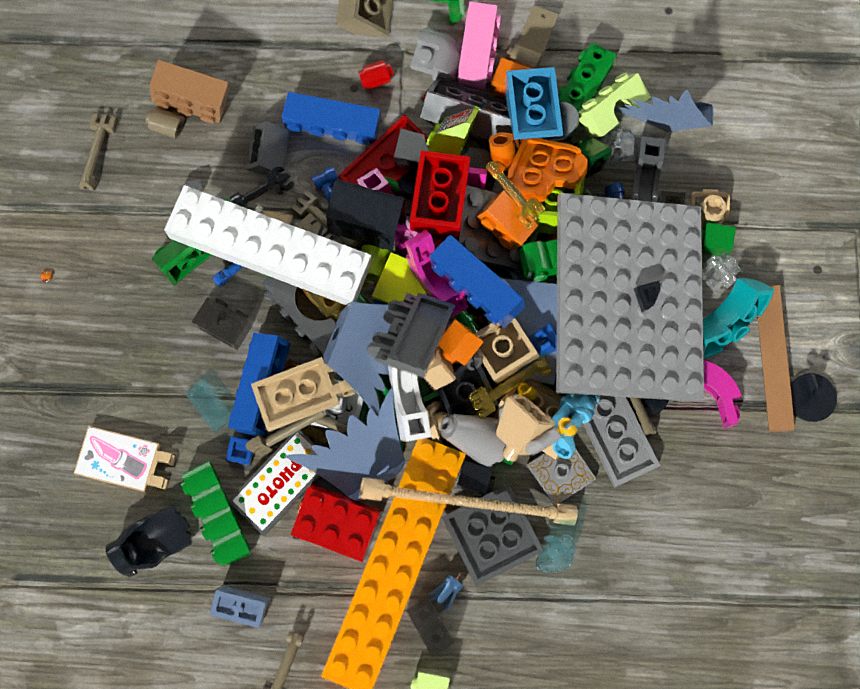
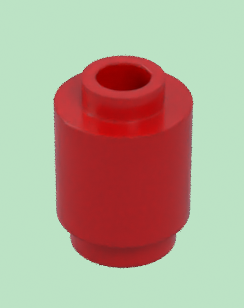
M384 60L363 66V69L358 71L364 89L368 87L373 89L390 83V77L394 76L390 63L385 64Z

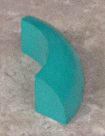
M737 278L732 291L725 301L713 313L703 319V359L722 353L724 346L732 341L737 343L750 331L748 326L757 315L759 317L762 316L775 290L753 279Z

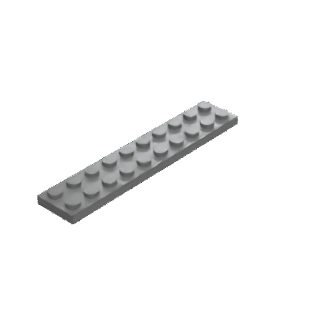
M507 270L511 280L534 282L533 280H525L523 271L518 273ZM548 277L546 280L541 281V283L557 284V277ZM599 395L600 400L594 409L593 418L588 423L582 424L615 488L660 467V464L627 398Z

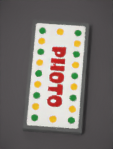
M301 430L290 435L229 500L263 536H266L306 493L307 487L313 485L321 477L306 467L284 457L291 454L317 455L312 448V445L316 444Z

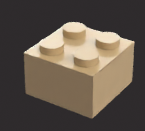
M516 318L505 328L499 323L497 325L490 323L475 333L484 341L476 352L496 383L503 381L540 357Z

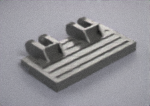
M406 293L403 302L398 300L390 301L388 305L389 310L385 311L383 315L384 321L391 324L388 334L382 332L374 333L372 337L373 343H369L367 347L368 354L375 357V362L425 378L453 315L455 305L418 293L417 296Z

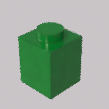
M707 222L701 230L702 253L728 257L733 250L736 227Z

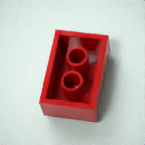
M421 150L410 217L411 231L422 232L427 230L432 234L460 237L470 170V157Z
M313 484L307 487L290 535L362 562L367 556L383 510Z

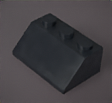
M336 179L326 214L327 231L335 236L345 237L359 243H366L396 252L406 232L405 198Z

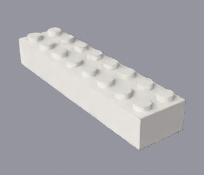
M185 185L164 229L172 240L344 305L357 301L372 264L370 254Z

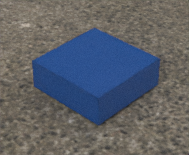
M231 436L226 461L251 466L254 453L246 449V443L250 439Z

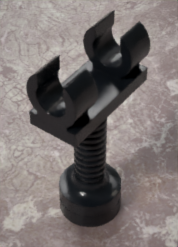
M278 166L271 173L269 171L265 173L268 179L266 184L258 186L247 192V194L245 193V195L237 192L230 196V200L232 203L248 209L247 204L269 192V190L274 189L281 195L283 190H291L295 183L291 181L287 185H282L291 176L283 173L276 179V175L285 170L283 167Z

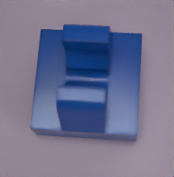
M550 323L528 336L541 358H545L557 350V332Z

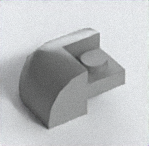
M424 27L418 36L410 68L431 74L433 79L440 77L456 83L459 74L461 48L453 37Z

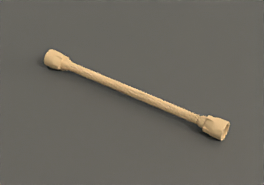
M364 477L360 487V498L381 501L382 497L398 496V498H411L412 500H427V502H443V504L546 516L548 519H553V523L572 526L575 525L578 516L577 506L556 503L555 507H540L506 501L484 500L468 496L440 494L430 491L408 490L407 488H395L386 485L384 480Z

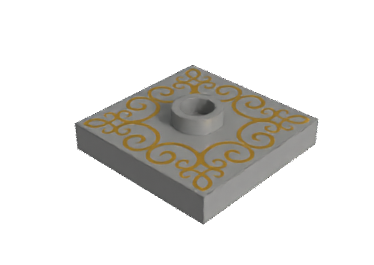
M576 448L574 454L567 459L559 456L555 460L544 453L527 464L528 469L554 507L556 503H562L596 480V477Z

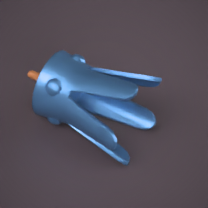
M448 574L443 583L427 596H431L430 599L432 601L437 599L438 603H443L442 609H447L449 612L456 594L464 587L458 581L461 574L456 579Z

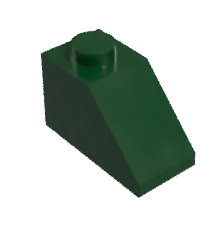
M594 138L586 141L582 139L573 144V146L581 149V153L588 160L585 179L602 171L612 152L609 146Z

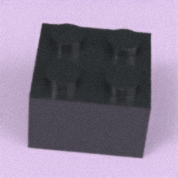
M471 362L475 370H469L463 364L453 367L454 376L456 377L455 381L437 389L448 414L474 416L500 404L501 398L483 362L479 368H476L473 362Z

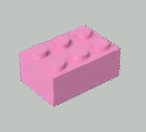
M469 2L459 63L458 84L486 91L487 82L491 83L501 19V15H497V5Z

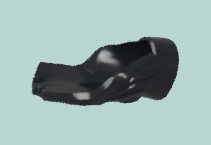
M171 505L132 523L119 535L118 539L106 545L105 550L110 563L120 574L127 577L136 575L138 573L137 570L156 567L170 555L178 553L192 544V537L189 532L190 527L186 517H182L181 513L176 511V506Z

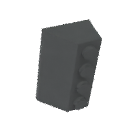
M436 77L428 89L420 118L426 119L428 123L434 125L437 123L441 124L445 117L477 106L480 110L470 131L471 137L479 140H489L496 133H513L506 99L440 77Z

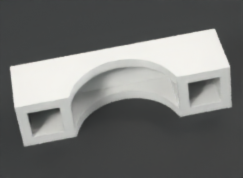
M388 366L400 440L407 442L431 437L428 414L420 396L417 375Z

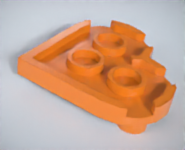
M542 138L523 139L508 171L507 179L510 194L524 200L543 202L555 187L575 189L587 174L588 160L581 153L580 148L570 144L548 141Z

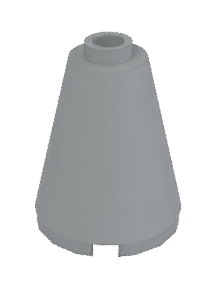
M449 414L442 420L440 424L442 437L480 465L493 467L492 464L495 462L500 463L504 459L502 453L506 444L496 434L499 418Z

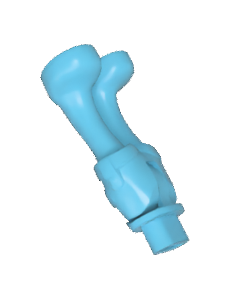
M568 394L563 396L559 402L560 409L551 418L556 423L554 428L557 429L559 421L568 416H572V422L565 429L571 425H575L578 429L582 423L591 421L596 404L600 400L599 395ZM563 433L560 435L561 439L553 443V450L561 458L567 459L575 452L574 435L566 436Z

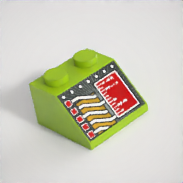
M474 106L445 117L441 124L437 123L426 145L430 146L428 151L460 155L480 108Z

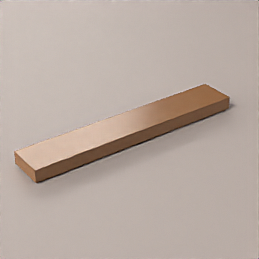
M780 285L770 286L775 291L762 316L759 317L757 315L769 432L795 430Z

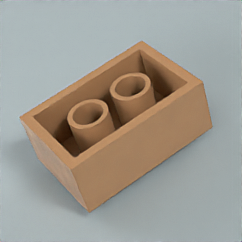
M161 60L157 61L149 85L151 100L156 106L163 109H168V107L176 109L185 116H191L192 114L200 117L202 121L207 123H220L228 100V82Z

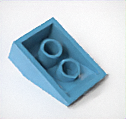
M555 67L506 71L505 92L514 140L563 136Z

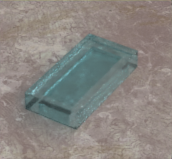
M205 379L185 393L214 433L229 423L231 413Z

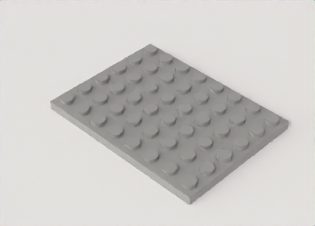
M566 193L558 195L556 393L697 402L704 400L701 206ZM659 280L661 290L655 304L650 309L641 312L634 288Z

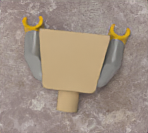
M521 383L518 386V394L507 397L506 402L499 409V424L496 434L506 444L502 456L509 461H516L518 455H534L561 439L560 435L563 433L566 436H573L577 432L575 425L565 429L572 422L566 417L559 421L558 428L555 429L556 423L531 402L537 396V391L527 383Z

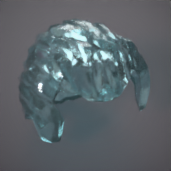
M565 534L561 536L560 541L555 535L544 536V541L549 542L550 546L543 549L544 552L538 555L536 569L547 573H557L568 569L574 561V538Z

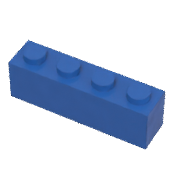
M288 92L282 121L284 127L294 132H299L300 130L309 131L315 136H323L325 134L333 136L337 140L351 139L359 144L368 145L369 143L373 144L377 139L381 112L377 108Z
M451 235L429 255L433 264L431 266L433 271L440 277L445 275L450 280L449 284L458 293L463 291L468 296V302L474 308L478 309L481 307L486 312V318L492 324L497 325L499 323L505 328L525 308L524 299Z
M253 333L247 359L242 370L239 388L236 392L233 410L229 417L228 428L242 434L266 437L267 429L251 384L283 372L290 342L277 335Z

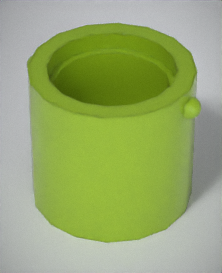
M363 245L361 251L370 254L372 264L365 280L378 283L391 251L373 245Z

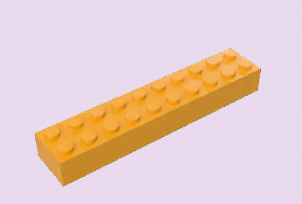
M427 438L417 439L398 488L451 494L466 454ZM394 496L321 675L322 678L349 689H374L447 506L446 503L412 500L411 498L405 499Z

